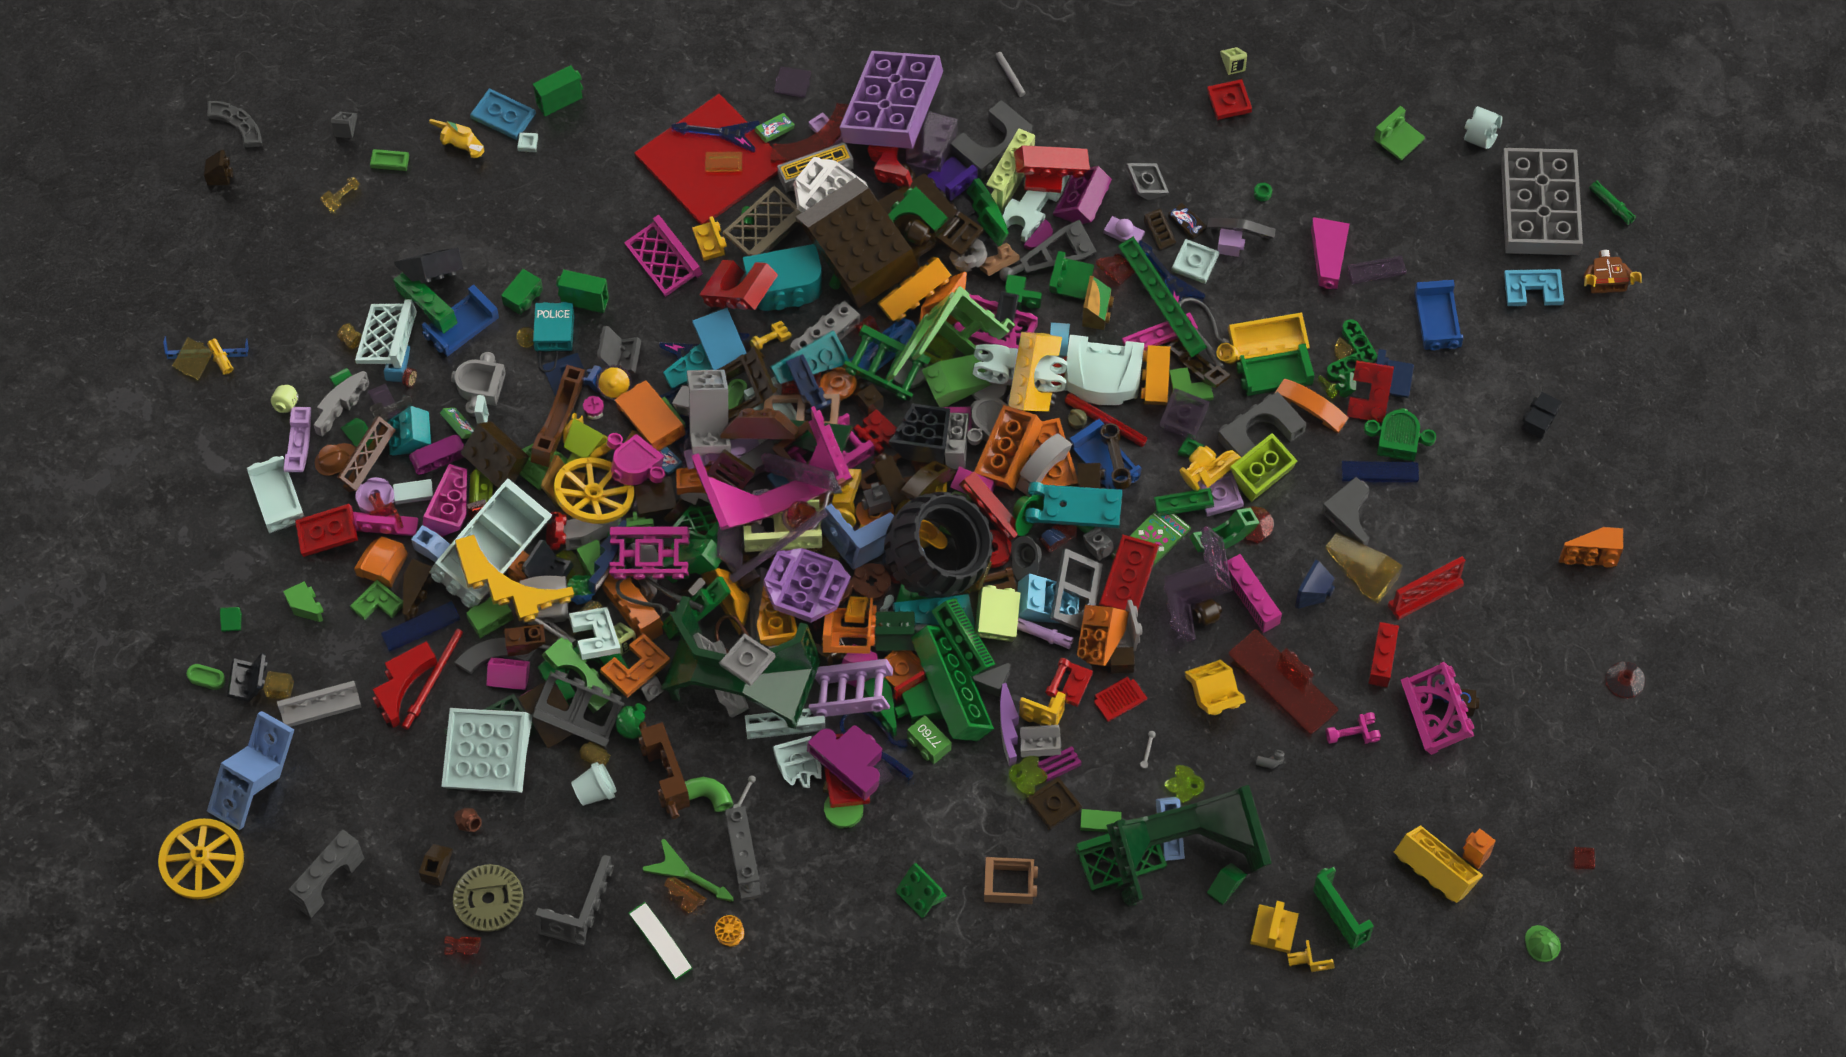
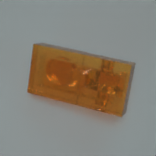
M675 877L668 878L664 886L669 888L668 891L677 897H684L680 907L688 913H693L697 906L704 905L707 898Z

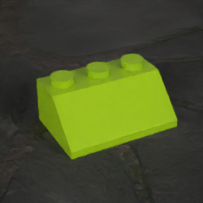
M1271 433L1231 465L1230 469L1239 489L1252 502L1291 471L1297 460L1276 436Z

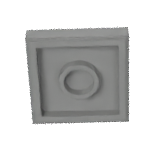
M744 633L719 664L751 686L776 656L775 653Z

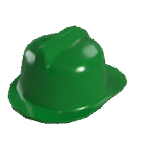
M1022 496L1014 504L1015 530L1019 536L1028 534L1034 523L1025 520L1026 510L1029 508L1043 510L1044 500L1042 496Z

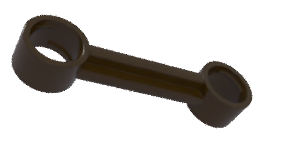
M1109 423L1101 428L1102 442L1108 446L1114 470L1111 475L1112 483L1117 489H1126L1131 485L1132 481L1130 471L1124 467L1118 443L1120 441V430L1116 424ZM1108 432L1117 433L1112 437L1105 436V434ZM1119 476H1126V477H1128V478H1127L1126 480H1124V481H1117V480H1116V478L1119 477Z

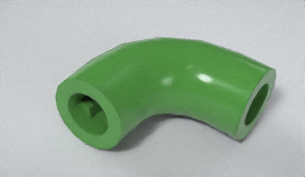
M698 777L685 781L689 801L698 797H707L711 800L716 812L725 811L733 806L729 792L717 780L708 777Z

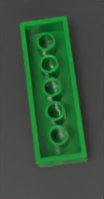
M926 625L912 636L911 640L928 678V683L934 692L935 700L939 704L941 714L949 728V733L953 739L979 741L991 732L994 727L975 682L943 629Z

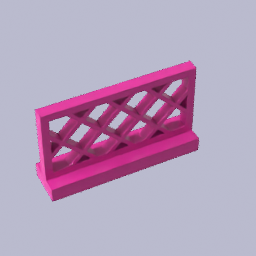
M657 215L653 218V223L624 243L666 297L694 276L698 278L703 273L699 265L660 215ZM655 229L657 231L656 239L647 238L651 230ZM636 241H643L641 249H633L631 245ZM646 242H654V250H644ZM659 243L667 244L666 252L657 251ZM643 254H653L651 262H643ZM656 255H664V263H655ZM669 256L677 257L676 265L667 264ZM653 267H663L661 275H654L652 273ZM666 268H675L674 276H665ZM679 269H685L689 272L684 277H677ZM673 280L672 286L665 290L663 281Z

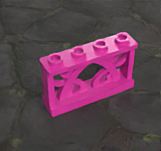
M969 295L986 311L990 310L995 315L994 318L996 317L998 302L983 299L978 295ZM1017 310L1014 321L1015 327L1013 332H1009L1004 336L1006 341L998 340L996 337L989 336L988 332L981 333L978 330L968 340L976 346L981 344H997L1018 349L1019 345H1016V338H1020L1021 333H1016L1015 331H1021L1023 327H1019L1017 324L1027 326L1028 330L1026 332L1034 333L1038 325V317L1031 313ZM960 322L953 326L959 332L965 328Z
M1445 662L1410 678L1401 679L1424 749L1431 755L1437 753L1442 748L1474 736L1472 731L1474 729L1473 722L1466 714L1468 712L1467 705L1460 697L1462 691L1453 678L1456 676L1454 669ZM1439 674L1444 675L1445 683L1440 685V679L1435 682V687H1432L1434 677ZM1427 680V686H1415L1416 684ZM1426 694H1428V701H1427V703L1422 704V703H1421V699H1422L1423 697H1425V698L1427 699V695H1426ZM1433 695L1440 696L1449 701L1443 720L1435 715L1425 714V711L1430 708L1433 702ZM1431 720H1436L1439 725L1437 726L1434 723V726L1430 727L1429 723ZM1456 721L1461 722L1459 732L1451 733L1448 731V726L1456 729L1454 723ZM1443 732L1448 736L1435 742V739Z

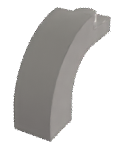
M1055 434L1046 440L1033 453L1021 470V477L1016 488L1025 495L1030 496L1028 494L1029 483H1041L1048 471L1056 463L1066 458L1073 444L1060 434Z

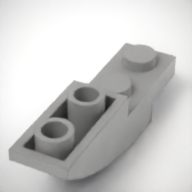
M365 371L359 372L341 382L321 401L317 407L320 416L314 423L316 434L323 437L326 431H330L333 421L341 415L343 408L350 410L353 405H356L359 395L369 385L368 376Z

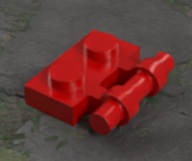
M877 409L863 420L865 428H862L859 424L853 428L861 440L864 439L866 442L870 440L874 444V450L879 454L885 450L881 446L883 443L888 448L891 447L888 442L894 436L897 429ZM873 433L877 438L874 439L869 434Z

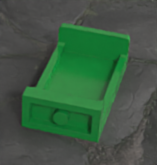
M1306 343L1299 344L1297 350L1249 359H1245L1244 355H1240L1239 362L1236 363L1237 372L1242 375L1241 387L1243 390H1246L1247 396L1274 392L1284 379L1303 386L1313 385L1315 375Z
M1334 867L1330 869L1324 868L1317 874L1313 891L1353 950L1370 940L1374 925L1370 919L1360 925L1357 923L1332 885L1336 869Z

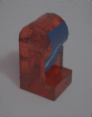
M1056 524L1051 529L1045 531L1040 536L1039 541L1048 552H1052L1076 537L1077 527L1075 525Z

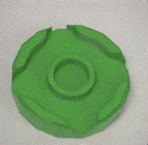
M828 796L824 803L826 820L837 828L853 827L860 822L863 816V804L830 808Z

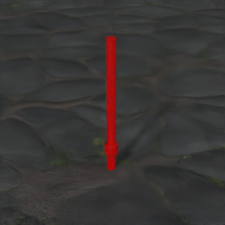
M456 629L415 703L409 707L408 715L401 725L404 729L408 730L413 720L419 716L420 708L461 638L462 630Z

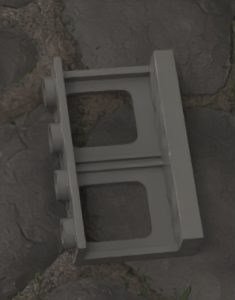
M556 670L555 673L550 671L532 716L606 747L618 713L625 704L621 701L622 697L614 693H610V696L602 693L604 689L592 685V688L585 686V681L574 677V680L566 678L567 674ZM557 679L577 687L567 711L547 704L548 696ZM594 694L613 702L612 709L603 726L583 718L590 698Z

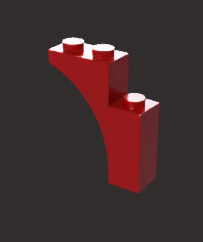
M869 145L867 150L871 161L877 163L874 171L878 181L910 187L913 182L910 172L897 159L899 147Z
M427 641L386 662L387 670L384 673L389 681L373 689L375 697L372 699L376 707L382 708L383 712L381 715L386 723L390 722L393 728L400 725V705L409 686L422 673L437 664L436 656Z

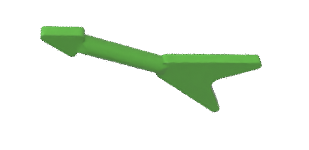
M665 839L661 840L665 861L643 867V872L687 878L714 893L717 899L734 900L725 887L720 888L691 872Z

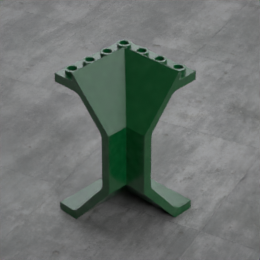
M682 596L681 601L676 605L675 612L669 611L681 639L661 690L668 691L671 699L675 701H680L678 694L680 688L691 685L740 695L782 717L786 721L788 728L796 729L821 663L808 624L800 623L792 640L769 649L775 653L776 657L755 682L749 686L720 666L719 662L726 654L701 649L697 646L693 635L696 633L702 635V632L690 607V597Z
M1249 785L1194 804L1126 821L1121 819L1106 825L1122 878L1116 889L1123 888L1124 891H1121L1124 903L1128 904V907L1137 905L1136 903L1143 899L1135 869L1147 849L1154 845L1199 834L1242 853L1247 859L1251 873L1260 871L1272 864Z

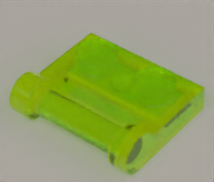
M937 332L926 349L943 358L940 359L926 351L923 354L931 357L929 362L935 364L939 361L951 359L957 348ZM922 339L919 341V343L917 344V346L915 347L914 350H917V348H918L919 344L921 343Z

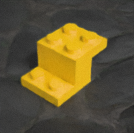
M1222 660L1185 671L1186 679L1192 683L1197 705L1206 713L1217 715L1224 709H1235L1240 704L1246 702L1244 695L1237 689L1232 668Z

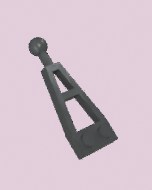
M1078 220L1063 227L1019 260V265L1012 268H1002L999 272V277L1002 281L1006 282L1008 275H1015L1023 270L1025 274L1053 268L1056 260H1052L1046 247L1064 234L1076 254L1066 257L1067 259L1081 261L1096 254L1097 251L1081 221ZM1041 253L1045 263L1029 266L1027 261Z

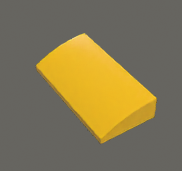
M1302 313L1231 324L1228 327L1231 345L1236 347L1240 355H1244L1245 359L1295 351L1298 349L1299 344L1306 343L1307 349L1310 348Z

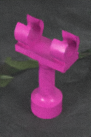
M1374 713L1360 714L1358 717L1359 726L1341 730H1336L1335 727L1326 728L1328 743L1338 742L1339 737L1360 733L1365 744L1379 741L1381 737L1379 730L1368 732L1366 726L1375 722Z

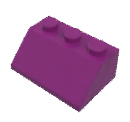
M1099 166L1090 167V170L1079 178H1074L1071 175L1053 215L1070 222L1080 220L1082 224L1091 223L1099 206L1102 204V199L1108 191L1112 179Z

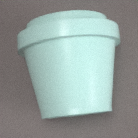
M598 762L591 764V768L571 782L575 794L583 806L607 798L610 800L615 797L616 787L603 764Z

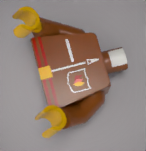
M1602 250L1599 252V258H1595L1593 264L1589 265L1584 273V286L1590 284L1591 293L1623 292L1627 290L1629 281L1631 285L1635 281L1642 283V274L1640 272H1633L1625 263H1622L1620 257H1610L1609 250Z

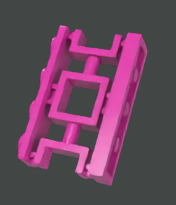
M610 527L611 545H620L619 562H610L609 574L614 576V579H626V576H633L634 579H645V576H653V579H664L665 576H672L673 579H684V576H689L688 562H679V545H689L690 530L688 527ZM618 538L643 539H635V550H625V540ZM656 538L682 539H674V549H664V540ZM641 545H659L658 562H640ZM625 557H635V567L643 569L617 568H625ZM664 557H674V567L682 569L656 568H663Z

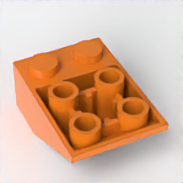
M962 272L948 278V283L942 287L937 286L934 289L935 293L927 298L921 306L920 321L926 313L929 314L934 306L951 292H954L959 286L965 290L967 272ZM950 314L946 319L950 325L959 322Z
M1603 527L1565 542L1559 562L1567 565L1617 566L1623 551V528Z
M1085 605L1077 656L1089 664L1106 666L1126 631L1129 611L1113 607Z

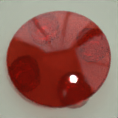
M1257 506L1247 507L1252 509L1260 523L1245 538L1260 543L1272 533L1274 528L1273 517L1264 508Z

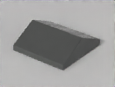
M1127 163L1125 165L1137 195L1151 200L1169 194L1157 163Z

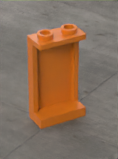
M647 380L637 384L634 388L615 399L618 411H622L648 444L657 451L662 450L686 435L682 422Z

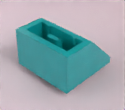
M410 406L388 421V424L396 429L388 442L390 455L411 454L431 444L428 411Z

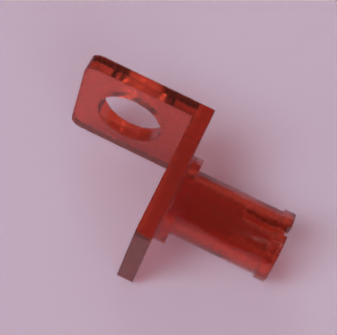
M374 493L375 498L372 494L368 497L374 508V511H371L369 515L387 517L394 514L401 528L404 527L401 517L392 502L385 505L379 493Z

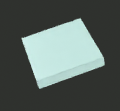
M1185 239L1171 271L1206 284L1219 256V251Z

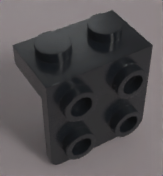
M539 540L528 559L524 562L522 571L527 578L538 576L567 577L574 565L569 560L557 557L546 541Z
M261 653L253 663L239 659L232 660L227 697L250 702L254 696H257L259 690L263 689L265 684L263 671L266 670L268 663L265 660V653Z

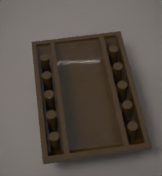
M857 177L795 217L858 309L919 269L911 247L870 188Z

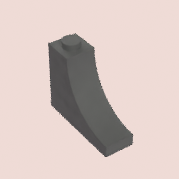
M1355 477L1323 504L1322 513L1358 548L1364 550L1368 546L1369 537L1361 527L1358 511L1363 502L1368 498L1370 489L1364 481H1360Z

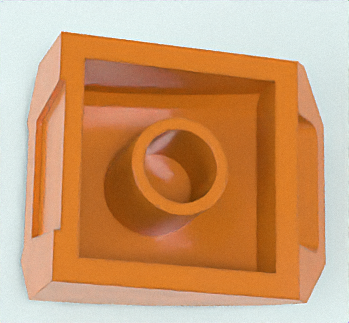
M381 536L374 540L362 554L354 568L356 576L373 581L378 580L384 586L392 588L408 556V552L402 543Z

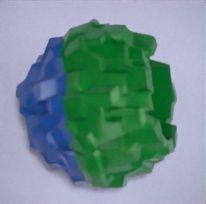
M578 574L569 579L567 587H572L574 596L571 598V601H574L576 605L588 603L592 596L595 595L588 590V580L591 578L589 575L583 576Z

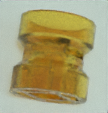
M347 323L339 329L337 337L341 341H345L349 349H355L360 345L362 334L355 331V328L350 323Z

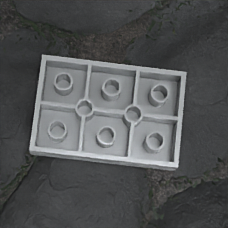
M1504 148L1501 157L1505 253L1579 255L1583 245L1577 150Z

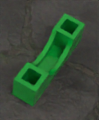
M403 272L393 279L398 293L403 298L412 299V301L419 305L431 323L443 334L458 323L453 309L424 283H420V280L411 281Z

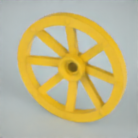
M587 457L565 464L555 477L553 491L558 505L571 517L587 523L603 524L613 522L623 517L629 511L633 503L634 486L624 484L623 487L603 491V488L613 478L611 474L612 462L600 458ZM586 467L588 484L585 485L571 471ZM592 467L609 471L599 484L594 483ZM566 476L581 491L561 488L564 477ZM627 493V498L623 505L605 498ZM564 495L584 499L572 506L565 499ZM599 503L616 510L602 514ZM590 504L593 506L595 514L580 511V509Z
M195 819L181 824L167 836L159 852V870L166 885L176 894L189 899H208L223 893L237 880L243 867L244 851L237 834L225 823L214 819ZM200 828L198 846L195 847L183 834ZM207 828H213L224 833L221 837L204 847ZM177 839L190 851V853L168 855L171 846ZM229 839L232 840L236 855L210 853ZM190 860L173 879L170 877L167 870V862ZM211 860L235 862L232 871L226 879L212 865ZM195 866V890L186 889L178 885L184 876ZM206 867L220 884L202 890V868Z

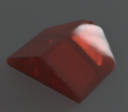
M1119 253L1096 260V265L1119 284L1124 283L1135 273L1129 262Z

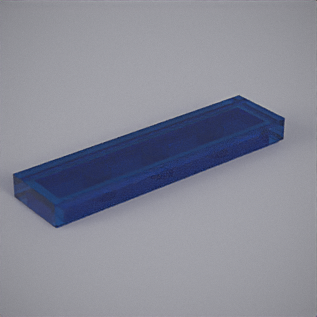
M1342 461L1341 464L1342 481H1352L1355 477L1360 481L1373 482L1419 481L1418 462Z
M451 601L381 633V636L390 652L460 620V616Z

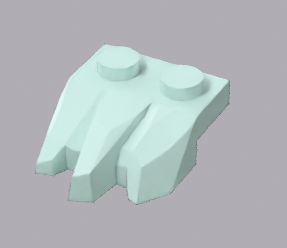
M811 736L772 747L778 768L784 779L791 785H794L796 779H799L803 788H810L811 775L816 779L822 778L820 762L807 752V742L812 738Z

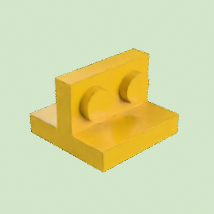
M1280 901L1276 902L1275 908L1259 904L1250 944L1290 953L1299 913L1283 910L1285 903Z

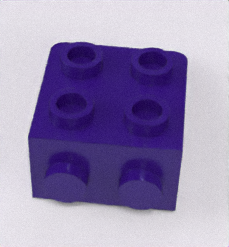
M951 157L928 174V177L932 178L939 191L942 190L947 199L952 201L969 188L974 179L978 178V169L974 165L966 168L955 157Z

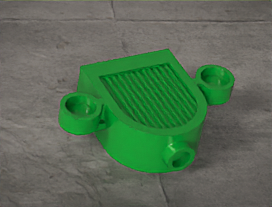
M1404 408L1388 413L1383 419L1382 426L1375 420H1368L1364 426V433L1367 436H1380L1377 455L1415 461L1418 443L1432 446L1436 440V433L1433 430L1427 429L1420 433L1419 420L1414 414Z

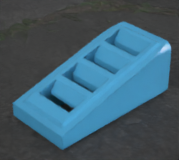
M407 345L401 368L392 367L393 364L385 365L384 375L386 381H404L410 346Z

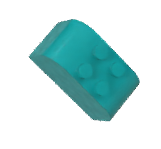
M814 244L743 257L744 277L747 276L755 262L767 263L778 274L757 306L760 310L770 311L782 310L792 306L799 307L815 301L821 295V264L817 248Z

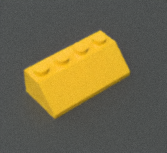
M1421 825L1407 833L1394 851L1400 861L1409 864L1416 874L1425 877L1431 886L1440 889L1445 893L1446 898L1456 903L1463 899L1483 876Z

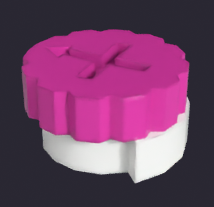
M590 396L584 400L583 409L588 415V419L597 420L603 416L604 404L599 397Z

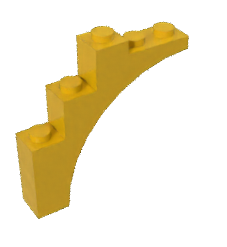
M474 535L455 540V547L467 587L478 589L483 587L484 583H487L493 605L499 604V606H502L513 600L519 621H533L539 614L538 608L544 610L552 607V604L557 602L565 604L570 602L574 596L572 587L538 589L509 579L487 560L479 548Z

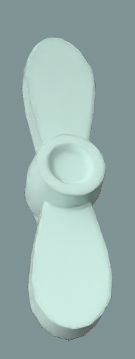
M892 595L886 596L880 612H888V609L894 602Z

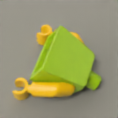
M576 413L572 414V420L568 422L563 431L564 448L572 452L567 462L569 463L579 458H599L612 450L607 446L608 437L583 424V416L577 419Z

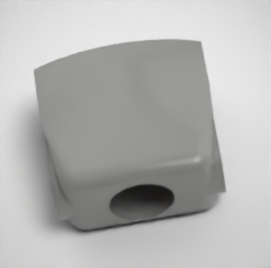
M538 576L520 580V584L538 589H562L567 587L566 576ZM557 602L552 604V607L544 610L538 608L539 614L535 617L545 624L564 622L566 619H569L568 603L560 604ZM534 620L530 622H524L528 623L529 625L538 624Z

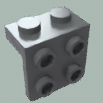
M604 326L597 351L598 359L608 368H619L626 374L635 373L641 340L638 337L621 339L609 326Z

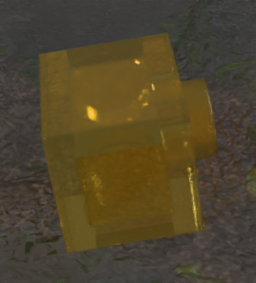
M268 671L263 687L266 697L290 698L294 681L291 674Z

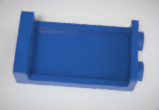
M1454 280L1416 283L1414 293L1424 350L1456 349L1462 346L1463 335L1460 333L1453 294Z
M475 285L468 288V296L452 307L458 323L443 334L432 323L427 325L424 322L422 324L423 336L428 341L431 340L439 353L443 352L447 357L499 318L497 307Z
M1098 419L1069 438V442L1073 444L1070 449L1082 463H1101L1103 469H1106V480H1103V487L1106 489L1123 490L1113 486L1111 475L1114 470L1108 446L1102 442L1101 428L1104 426V423ZM1120 449L1124 467L1130 471L1131 483H1134L1141 476V467L1139 465L1135 466ZM1119 476V477L1116 478V480H1117V481H1124V480H1126L1128 477H1126V476Z

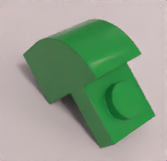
M1008 275L1005 292L1019 295L1017 310L1021 311L1022 306L1040 308L1042 293L1025 290L1026 277Z

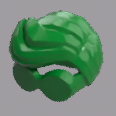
M640 703L635 704V706L623 707L619 711L616 721L618 733L628 739L641 737L639 725L645 719L643 712L646 711V707Z

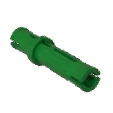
M1598 180L1591 184L1589 189L1613 210L1612 213L1614 215H1618L1627 225L1635 220L1636 216L1625 207L1626 205L1617 200Z

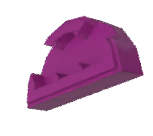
M1046 219L1024 244L1025 249L1033 250L1053 235V229Z

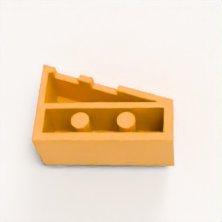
M1148 345L1147 351L1143 350V362H1146V369H1142V380H1145V388H1141V399H1144V404L1167 405L1170 346Z

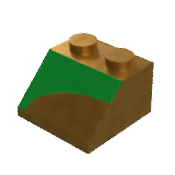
M1094 276L1089 278L1083 307L1082 326L1104 330L1105 323L1109 324L1111 313L1108 312V308H1112L1114 297L1111 296V288Z

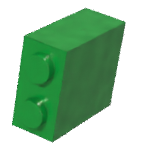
M571 65L533 83L536 104L544 116L583 98V86L580 82L582 77L579 71H575Z
M563 269L561 276H558L556 286L559 288L558 296H560L561 302L573 303V307L604 313L609 300L607 280Z

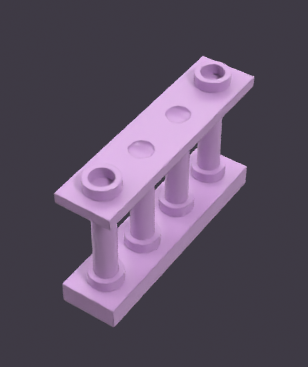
M887 659L819 667L815 679L820 684L819 702L817 704H809V709L814 716L824 717L869 711L879 712L890 709V705L882 696L883 678L885 676H893L892 666ZM875 678L874 697L863 698L865 680ZM857 680L855 699L845 700L846 683ZM839 682L837 701L826 702L828 684Z

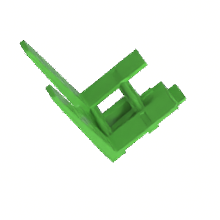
M959 286L954 292H951L934 306L929 314L926 313L886 380L890 381L897 375L922 339L912 357L914 360L919 358L937 332L968 356L973 355L976 345L968 340V338L977 330L982 329L985 333L988 332L992 337L1000 340L1015 327V324L1008 318L1000 323L994 318L995 315L990 310L986 311L969 297L970 294ZM949 314L965 327L961 332L946 321Z

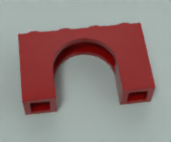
M722 260L699 295L709 307L755 310L778 274L767 263L755 262L745 279L736 286L745 272L734 261Z

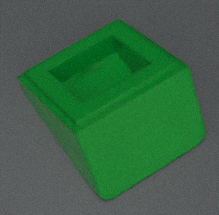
M239 607L220 608L221 631H241L242 613Z

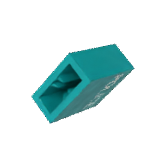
M535 303L533 336L535 351H572L574 328L573 303Z

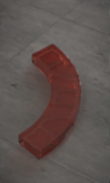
M836 103L830 120L821 130L809 138L794 143L774 144L771 163H786L833 145L841 137L840 125L849 104Z

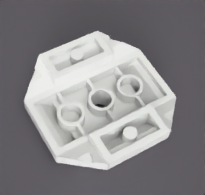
M813 157L794 181L797 209L804 212L856 177L866 186L867 184L837 161Z

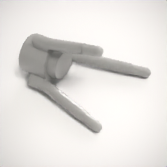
M537 618L534 620L539 625L543 624L546 630L558 637L557 641L563 637L564 640L568 639L575 646L576 639L554 623H550V626ZM543 644V645L540 646L539 648H542V649H546V650H547V649H549L551 646H548V645H544V644Z

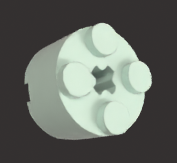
M1477 106L1473 112L1472 119H1468L1465 124L1467 132L1464 140L1489 149L1498 136L1496 131L1497 128L1501 127L1502 116Z

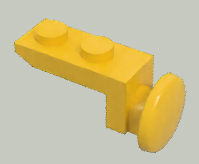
M1233 450L1226 451L1205 468H1200L1199 464L1194 461L1189 468L1185 469L1182 467L1180 474L1190 488L1198 491L1200 490L1199 481L1207 488L1229 472L1231 470L1230 466L1238 461L1241 456Z
M848 469L853 480L841 489L842 493L834 494L832 499V505L840 511L844 520L851 524L852 527L856 524V509L853 502L861 480V469Z

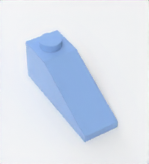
M1176 797L1156 799L1157 813L1181 807L1180 799ZM1183 838L1162 843L1165 861L1185 859Z

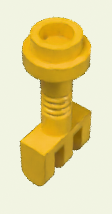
M778 321L771 325L772 332L760 338L758 336L752 337L750 346H755L758 350L763 349V344L770 340L778 338L780 342L789 339L792 334L782 321Z

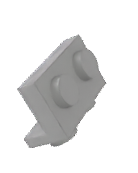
M1059 725L1020 728L1021 757L1061 755Z

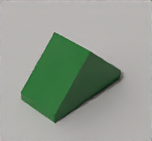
M1230 863L1220 870L1207 894L1224 905L1247 877V874Z

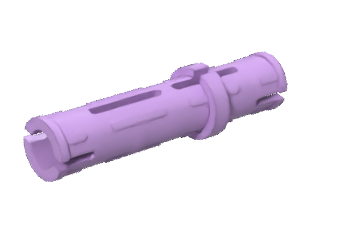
M1020 617L1018 618V630L1047 640L1049 644L1053 645L1055 643L1067 649L1071 648L1070 644L1073 643V637L1058 633L1056 629L1050 630Z

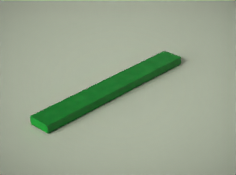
M1134 236L1118 246L1191 358L1207 348Z

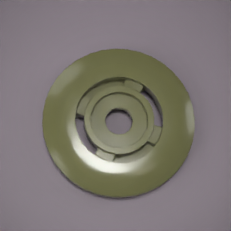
M493 864L477 866L466 872L459 879L453 893V905L459 919L466 926L484 932L496 931L509 925L518 916L524 900L523 889L517 876L509 869ZM504 887H505V889H506L507 892H508V902H507V903H504V902H505V896H504V892H503V890H502ZM471 892L473 893L472 902L474 908L469 906V895ZM492 893L494 895L493 902L484 903L482 901L483 895Z

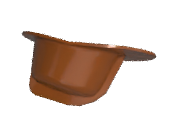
M348 443L323 447L315 458L316 470L326 476L341 472L356 447ZM358 455L357 458H356V462H357V463H358V461H359V457H360L359 455Z

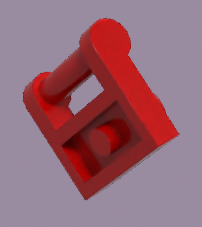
M1060 658L1058 662L1059 667L1045 693L1055 698L1057 693L1061 692L1057 688L1065 670L1071 671L1061 693L1065 694L1066 703L1078 707L1093 671L1071 663L1065 658Z

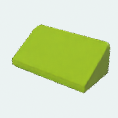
M477 468L470 475L468 506L471 508H482L492 497L493 483Z

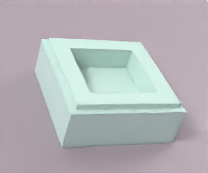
M519 133L518 151L536 152L538 134Z

